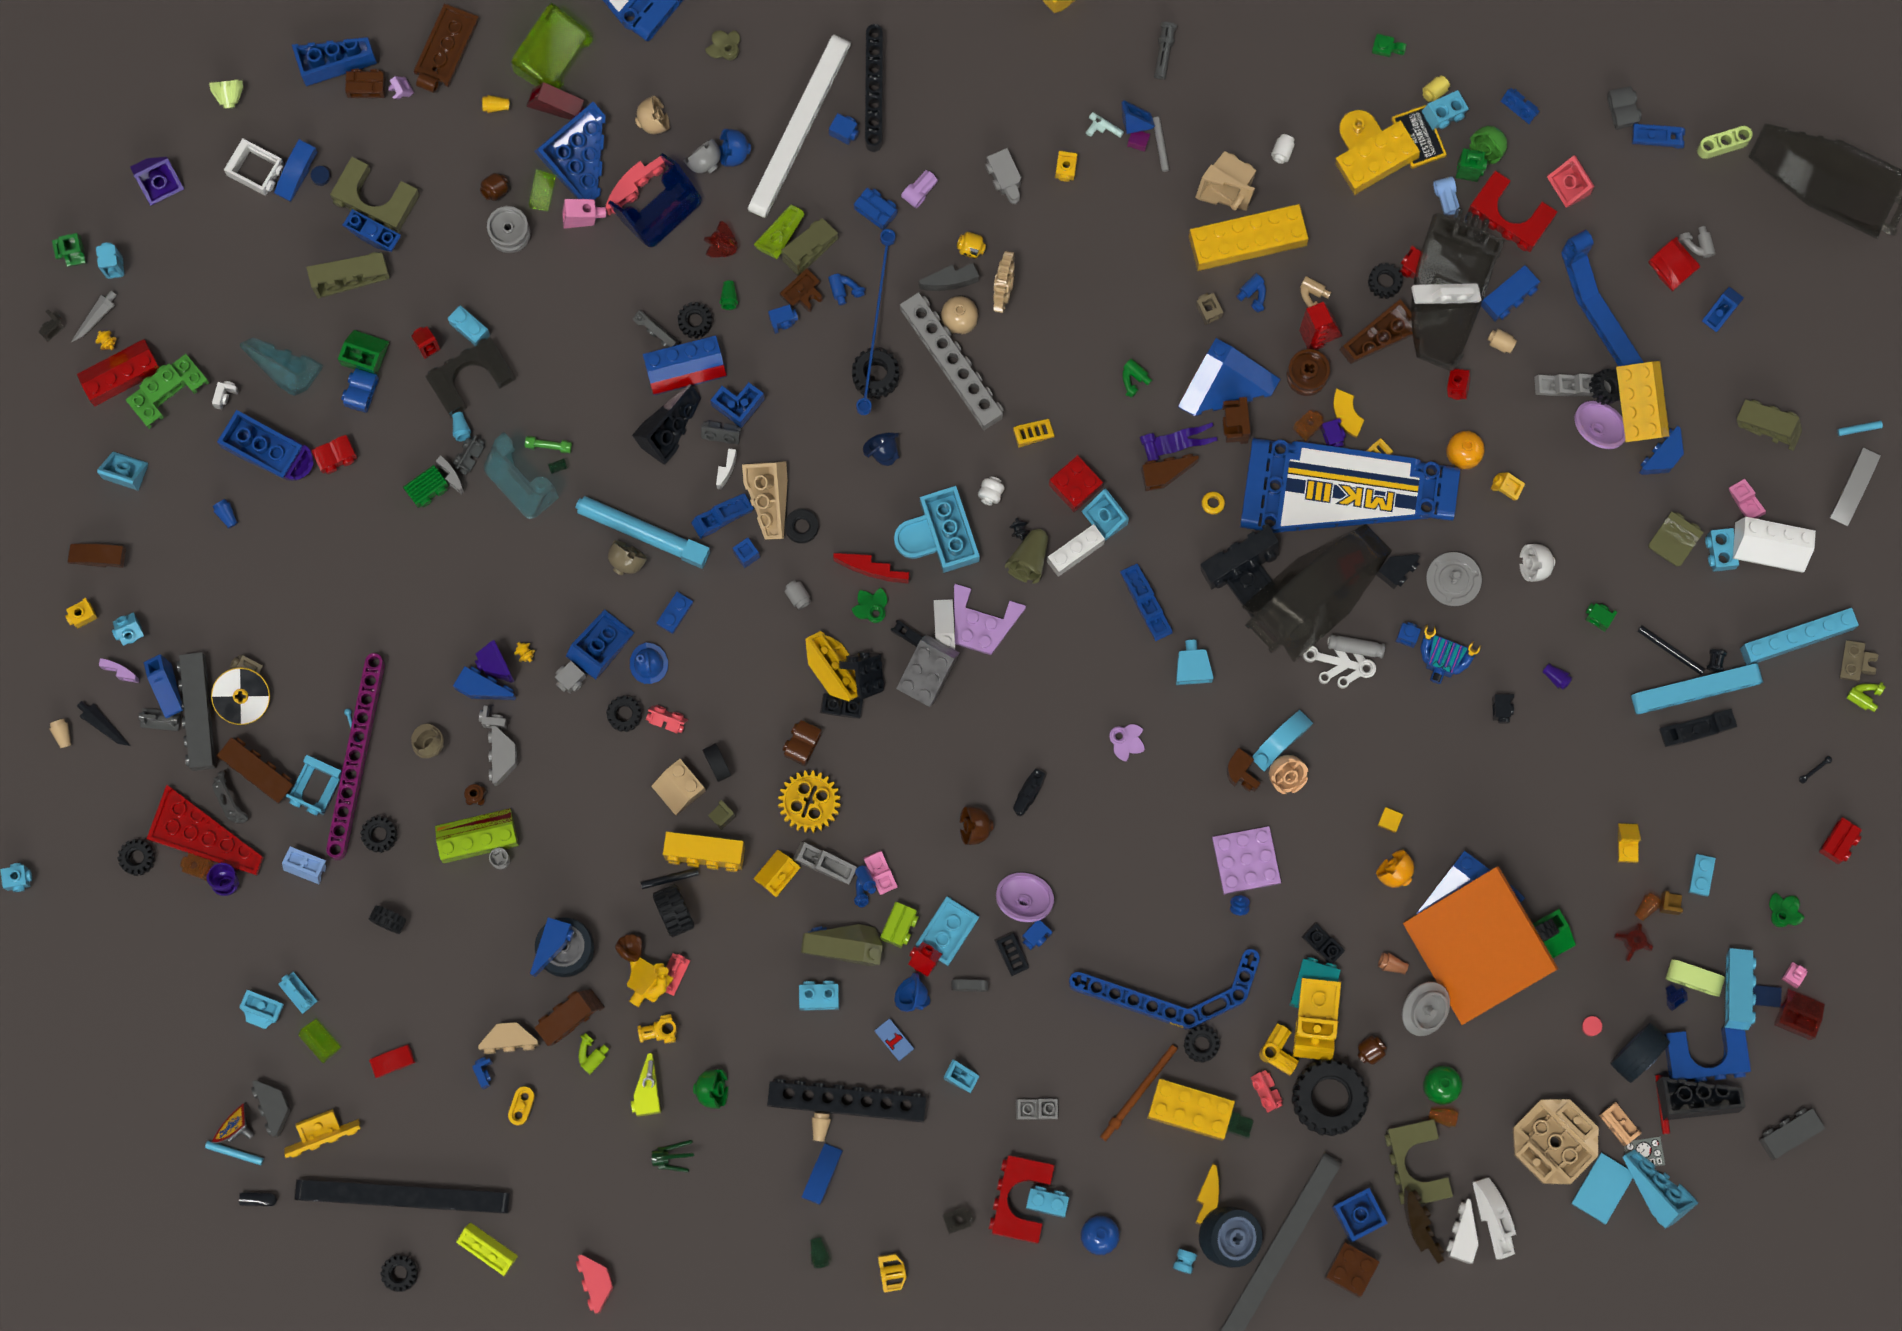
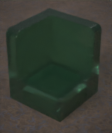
M1232 1112L1226 1132L1248 1139L1253 1120L1240 1116L1239 1113Z

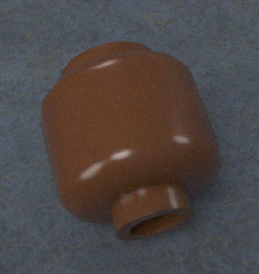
M492 173L482 180L480 192L487 200L496 201L507 193L508 180L504 175Z
M1368 1036L1358 1045L1359 1053L1357 1055L1364 1064L1368 1062L1374 1065L1386 1056L1385 1050L1387 1047L1380 1037Z

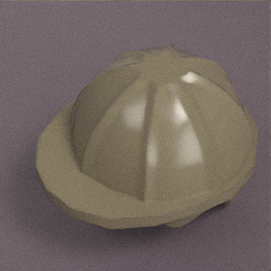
M431 724L418 726L412 734L411 743L413 750L421 758L435 757L439 755L444 747L443 734Z

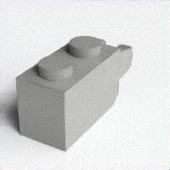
M1008 148L987 156L985 167L988 174H992L994 178L992 182L996 191L999 190L1001 195L1006 194L1010 203L1017 204L1020 200L1018 188L1021 184V176Z

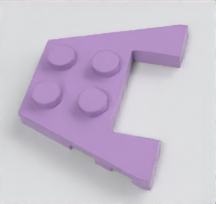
M955 584V644L992 655L1008 631L1025 611L1026 606L1009 601L1004 619L966 608L971 589Z

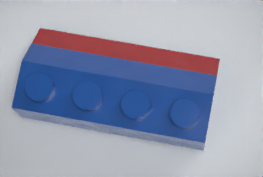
M716 335L643 354L653 395L685 388L689 384L693 386L727 377Z

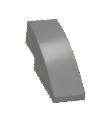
M800 842L793 858L794 861L848 885L857 869L856 866L805 842Z

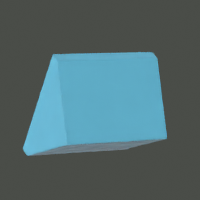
M112 452L97 469V473L104 480L139 490L148 463Z
M1104 489L1081 511L1088 521L1096 526L1105 538V541L1128 525L1129 517L1107 489Z

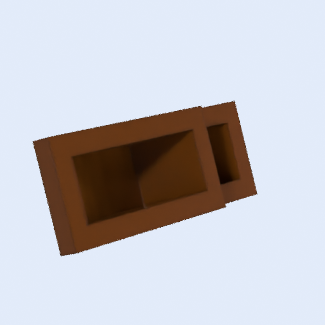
M70 544L67 563L105 568L106 566L123 568L126 549L123 546L106 544Z

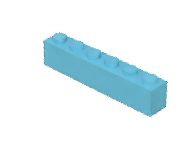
M1849 608L1746 643L1740 650L1747 666L1850 632L1857 628L1859 624L1853 609Z

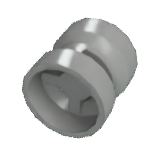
M495 848L489 854V861L494 868L502 870L510 864V856L504 849Z

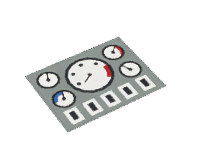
M1660 1137L1634 1140L1624 1146L1626 1154L1636 1150L1652 1162L1654 1166L1665 1165Z

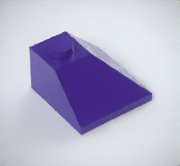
M167 157L147 158L130 166L150 206L184 189Z
M495 640L489 642L476 653L478 659L475 660L479 671L483 670L486 675L510 683L514 682Z

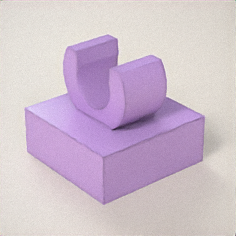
M395 76L390 80L392 85L389 86L388 90L396 91L393 99H400L402 96L410 97L414 93L406 77Z

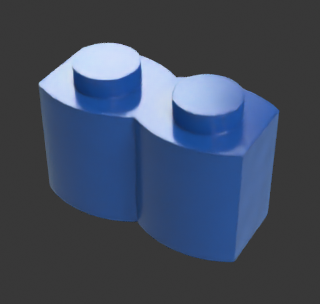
M355 368L348 378L350 385L342 394L341 400L344 406L367 413L378 384V376Z

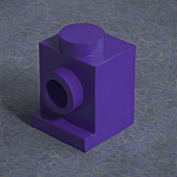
M1340 418L1321 425L1320 429L1327 446L1344 447L1345 432L1342 427H1339L1341 424Z

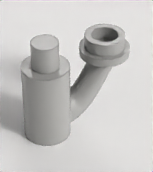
M1706 226L1698 228L1700 234L1697 237L1700 247L1691 241L1693 236L1690 232L1679 235V242L1684 243L1693 253L1703 258L1712 257L1716 254L1711 234L1707 232Z

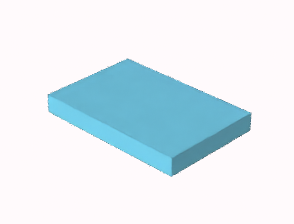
M946 896L915 946L919 947L922 942L931 945L935 950L942 953L939 961L949 966L978 921L979 916Z
M1600 1153L1571 1204L1601 1223L1607 1224L1633 1179L1629 1169Z

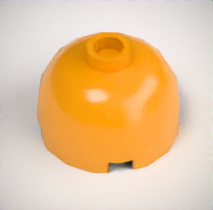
M1471 431L1456 433L1449 440L1446 447V455L1449 462L1460 469L1476 467L1485 453L1481 437Z
M1399 850L1392 854L1394 858L1389 862L1388 859H1385L1376 871L1377 878L1391 888L1402 885L1404 887L1412 881L1411 877L1414 874L1415 866L1413 860L1404 850Z

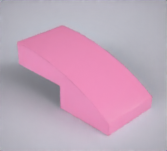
M1746 479L1729 487L1734 501L1745 517L1758 519L1765 515L1766 510L1755 497L1756 493Z
M881 850L863 858L876 882V888L880 895L897 888V884Z

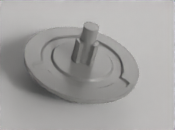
M1449 552L1438 556L1430 564L1426 575V582L1430 593L1437 601L1448 606H1462L1472 601L1479 593L1482 575L1476 562L1469 556L1458 552Z
M1425 982L1415 987L1409 993L1403 1005L1402 1020L1405 1028L1410 1033L1416 1036H1427L1442 1026L1450 1009V998L1447 990L1436 982Z

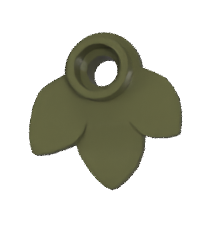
M720 30L714 31L712 34L713 44L705 49L706 53L712 58L723 57L727 60H734L739 52L740 35L735 30L729 34Z

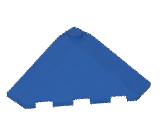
M594 102L589 104L534 151L577 199L595 200L600 196L601 188H598L599 176L602 175L600 152L603 150L604 145L602 123H605V115Z
M1216 338L1178 408L1193 416H1198L1202 414V411L1209 409L1213 411L1221 410L1224 401L1239 400V397H1247V402H1251L1253 398L1262 395L1264 398L1270 397L1281 379L1232 346Z

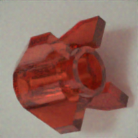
M720 221L717 227L718 231H715L711 237L704 238L705 242L711 244L706 252V255L711 258L729 257L735 254L738 248L737 241L728 224Z
M1640 923L1629 934L1616 933L1614 936L1615 939L1624 941L1626 949L1629 950L1625 961L1629 962L1634 952L1642 948L1648 951L1653 949V946L1647 942V938L1642 932V924Z

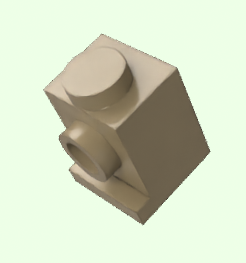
M1206 293L1198 297L1196 306L1205 325L1223 317L1224 312L1214 293L1210 295ZM1210 307L1212 310L1207 312L1205 308Z

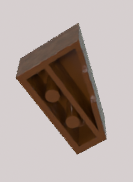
M592 989L572 992L567 997L568 1001L564 1004L562 1002L552 1009L554 1011L549 1016L546 1014L538 1020L539 1024L534 1028L547 1046L555 1045L573 1032L574 1028L583 1021H588L590 1019L589 1016L595 1011H601L605 1008Z

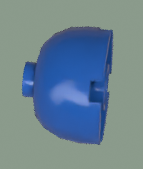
M722 130L720 140H723L722 146H719L721 164L731 167L742 164L747 154H750V143H747L745 135L738 130Z
M1106 1216L1089 1218L1081 1229V1242L1084 1248L1095 1255H1105L1112 1252L1120 1240V1231L1117 1224Z

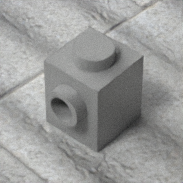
M572 661L566 666H561L555 673L556 686L561 691L565 692L567 690L569 693L579 690L583 685L582 681L586 678L585 674Z

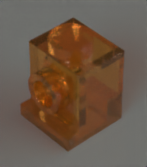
M1309 410L1294 424L1293 430L1307 442L1321 428L1323 417L1317 411L1313 413ZM1311 420L1314 424L1308 425L1307 421Z
M188 853L187 857L184 856L180 863L184 874L204 881L207 880V874L213 865L210 860ZM196 862L197 867L192 869V863Z

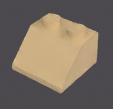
M681 759L666 769L651 786L676 816L706 792L704 786Z

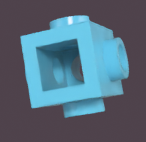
M134 612L126 616H120L113 621L114 629L112 633L116 640L120 639L123 646L134 643L137 639L144 636L142 627Z
M22 863L10 864L9 868L0 869L3 889L22 892L25 891L26 887H30L32 873Z

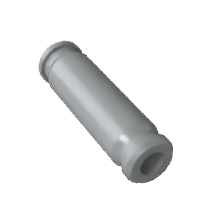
M1331 634L1328 649L1382 659L1385 652V644Z

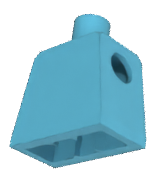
M1197 640L1185 641L1186 651H1179L1176 685L1212 683L1213 673L1207 651L1205 649H1197Z

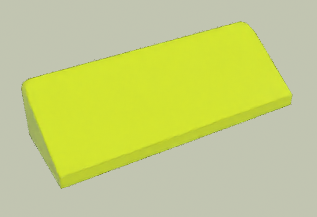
M469 1223L464 1228L456 1241L460 1246L503 1276L506 1275L518 1257L472 1223Z

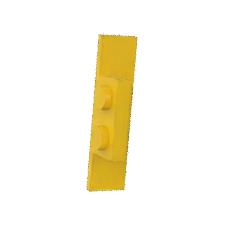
M333 1109L298 1122L296 1123V1128L302 1141L285 1147L284 1155L286 1158L290 1156L297 1157L305 1150H315L323 1143H333L341 1136L353 1135L360 1129V1121L357 1119L340 1126Z

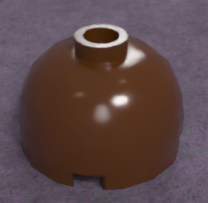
M969 806L962 809L960 823H963L964 830L960 829L963 843L965 845H977L984 842L989 837L990 831L993 830L992 819L989 818L985 810L979 807Z

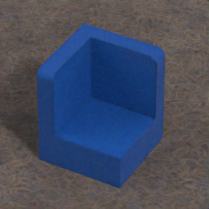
M746 538L732 548L734 555L744 568L760 558L759 552L749 538Z

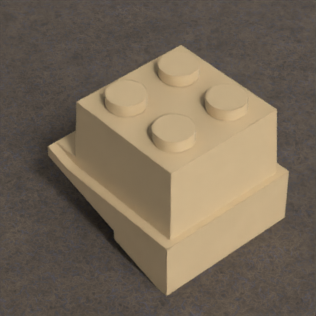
M1224 151L1215 164H1211L1203 175L1196 198L1215 205L1221 203L1230 206L1233 210L1238 208L1246 211L1255 189L1251 185L1256 170L1252 165L1239 160L1234 154Z

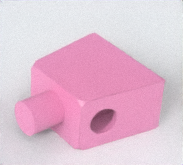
M565 199L562 209L563 227L593 226L596 218H606L605 206L595 207L593 199Z

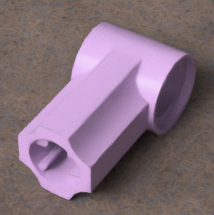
M925 170L914 184L906 187L901 197L914 208H918L925 200L926 194L938 182V179L930 171Z

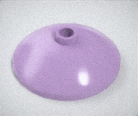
M1588 401L1578 407L1574 416L1575 425L1586 441L1604 449H1614L1624 443L1623 417L1614 408L1606 404L1602 405L1601 402L1598 403L1596 401Z
M1014 873L1008 875L999 883L996 891V901L999 908L1010 918L1021 922H1035L1045 918L1050 913L1054 903V895L1050 886L1040 877L1029 873Z

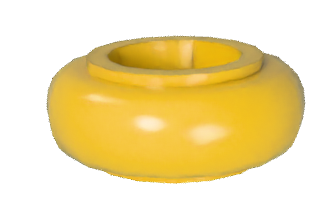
M1209 492L1204 495L1202 507L1206 513L1216 515L1224 509L1225 500L1220 493ZM1214 498L1218 500L1219 505L1216 508H1212L1208 505L1207 501Z

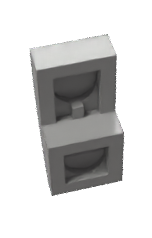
M440 455L436 460L437 465L448 474L445 478L447 483L462 495L464 493L463 486L456 472Z

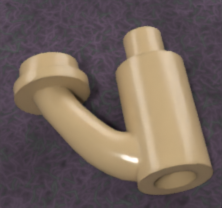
M1307 276L1300 286L1302 298L1308 308L1318 304V301L1312 302L1309 293L1319 298L1323 296L1327 299L1331 295V292L1325 289V285Z

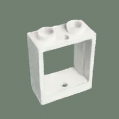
M242 138L224 171L228 177L266 196L268 192L273 190L277 176H281L284 163L276 155ZM250 152L274 164L262 186L238 174L239 169Z

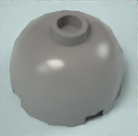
M711 138L683 161L696 173L702 174L708 171L710 174L718 168L717 163L721 157L720 148L714 139Z

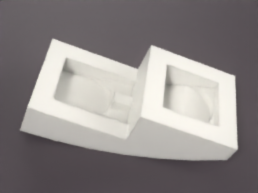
M728 449L726 467L718 466L717 489L721 490L732 474L737 456L736 449Z

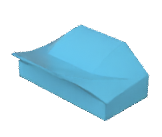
M246 990L239 1008L244 1012L246 1022L266 1029L272 1023L277 1022L284 1004Z

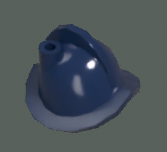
M899 432L896 434L882 433L870 438L863 446L864 455L867 458L872 456L881 465H893L896 459L900 458L896 438L900 435Z

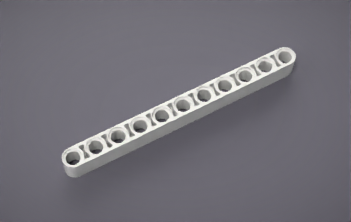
M836 35L831 37L748 207L749 212L763 218L768 216L851 45L850 41Z

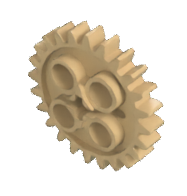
M1005 251L1002 261L1000 260L998 273L995 275L993 301L995 312H1004L1005 305L1009 302L1010 291L1013 290L1014 252Z

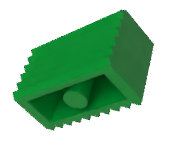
M432 465L403 486V489L417 508H420L421 506L426 507L432 501L431 499L436 495H443L449 485L437 468Z

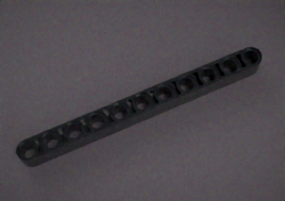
M296 1180L294 1200L508 1214L510 1193Z

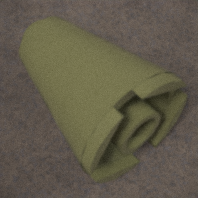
M1041 529L1032 530L1006 561L1005 569L1008 567V573L1022 582H1027V580H1033L1032 584L1039 582L1048 543L1046 532Z

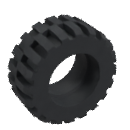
M1337 1059L1320 1060L1308 1066L1298 1076L1292 1090L1293 1110L1295 1115L1299 1117L1301 1124L1306 1125L1307 1129L1311 1132L1315 1131L1319 1135L1329 1136L1343 1134L1357 1125L1365 1114L1369 1097H1367L1368 1088L1364 1084L1362 1075L1360 1076L1357 1073L1358 1070L1350 1067L1344 1061H1337ZM1333 1079L1340 1082L1346 1088L1348 1104L1342 1113L1335 1116H1326L1316 1110L1312 1103V1091L1320 1081Z

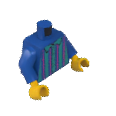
M1428 625L1424 627L1425 635L1423 636L1420 650L1422 659L1426 663V668L1433 671L1430 681L1441 684L1443 676L1451 678L1453 674L1458 675L1470 666L1475 654L1481 649V645L1477 650L1472 648L1474 641L1467 648L1436 636L1435 626L1432 632L1427 631Z

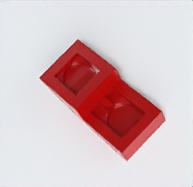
M409 1045L399 1047L369 1060L375 1078H380L415 1063Z

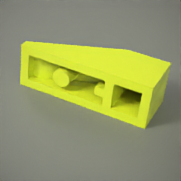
M649 1053L646 1057L634 1093V1100L631 1101L632 1112H636L638 1117L661 1113L652 1053ZM651 1060L653 1061L652 1078L655 1080V1085L651 1088L652 1081L648 1079L645 1081L644 1088L642 1082L647 1075L648 1061Z

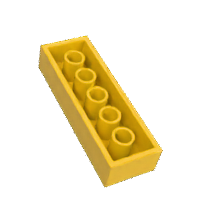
M1297 204L1193 228L1189 231V240L1197 270L1200 271L1307 246L1308 235L1300 205Z

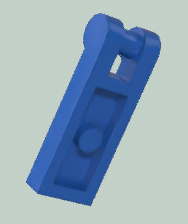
M1634 124L1632 144L1667 146L1681 149L1684 148L1685 144L1683 140L1685 128ZM1671 134L1675 135V139H1671Z

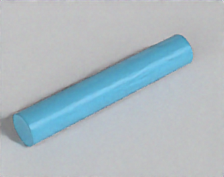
M1882 421L1837 429L1838 436L1883 428Z

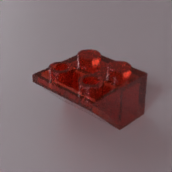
M1787 989L1774 1025L1812 1040L1816 1038L1820 1028L1825 1004Z

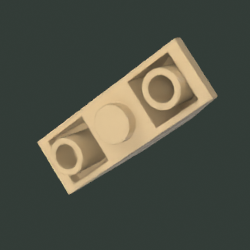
M518 1023L496 1024L478 1047L480 1051H484V1054H494L496 1050L503 1049V1052H514L515 1048L522 1047L523 1050H534L535 1046H539V1041Z

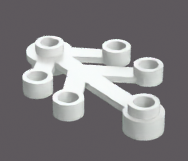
M1308 646L1303 651V658L1307 662L1317 660L1337 665L1327 672L1320 673L1318 679L1322 684H1327L1332 677L1348 668L1355 671L1346 677L1342 676L1338 679L1337 685L1341 689L1347 688L1350 682L1359 677L1370 678L1376 672L1375 663L1370 659H1365L1363 655L1353 654L1357 660L1355 662L1351 661L1347 654L1335 650L1338 657L1319 653L1314 646ZM1312 652L1314 657L1308 658L1307 653ZM1368 666L1370 671L1365 672L1363 667ZM1326 675L1328 677V680L1323 681L1321 679V676ZM1342 679L1346 680L1347 684L1344 686L1340 684V680Z

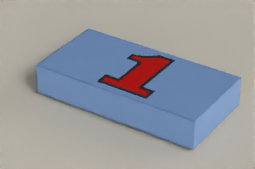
M890 1018L874 1031L898 1061H901L914 1050Z

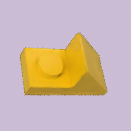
M1618 823V862H1638V842L1641 841L1638 824Z

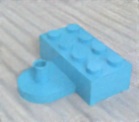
M956 486L920 497V505L924 515L903 522L895 531L894 544L901 555L915 559L937 553L943 573L980 562V556Z

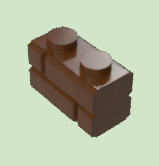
M352 69L351 71H346L345 92L348 98H385L386 76L384 71L380 69H370V71Z

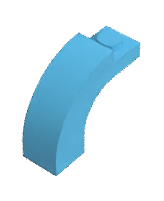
M1301 710L1297 711L1259 747L1258 751L1252 756L1254 762L1263 771H1266L1276 758L1310 728L1313 722Z

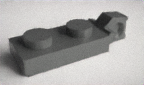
M638 310L632 318L637 325H645L648 328L646 331L653 337L658 336L661 339L660 343L666 348L680 345L681 342L642 310Z

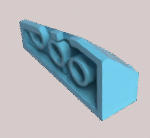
M1636 1150L1623 1156L1652 1215L1665 1229L1676 1223L1698 1204L1695 1198L1682 1185L1676 1186L1668 1180L1670 1178L1669 1175L1666 1173L1661 1174L1655 1170L1654 1164Z

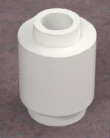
M1281 134L1277 138L1271 153L1275 162L1283 164L1289 161L1295 146L1293 137Z

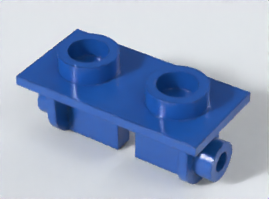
M1508 89L1501 102L1530 124L1533 118L1540 112L1538 107L1529 100L1524 102L1525 97L1517 89Z

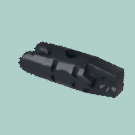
M1034 769L1025 781L1013 806L1017 816H1023L1029 806L1033 804L1045 780L1046 774L1044 772Z

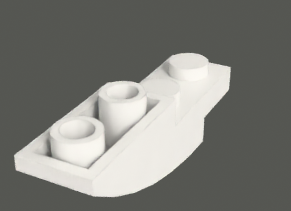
M1489 1177L1472 1182L1481 1221H1487L1496 1259H1503L1514 1255L1515 1251L1511 1236L1516 1235L1501 1194Z

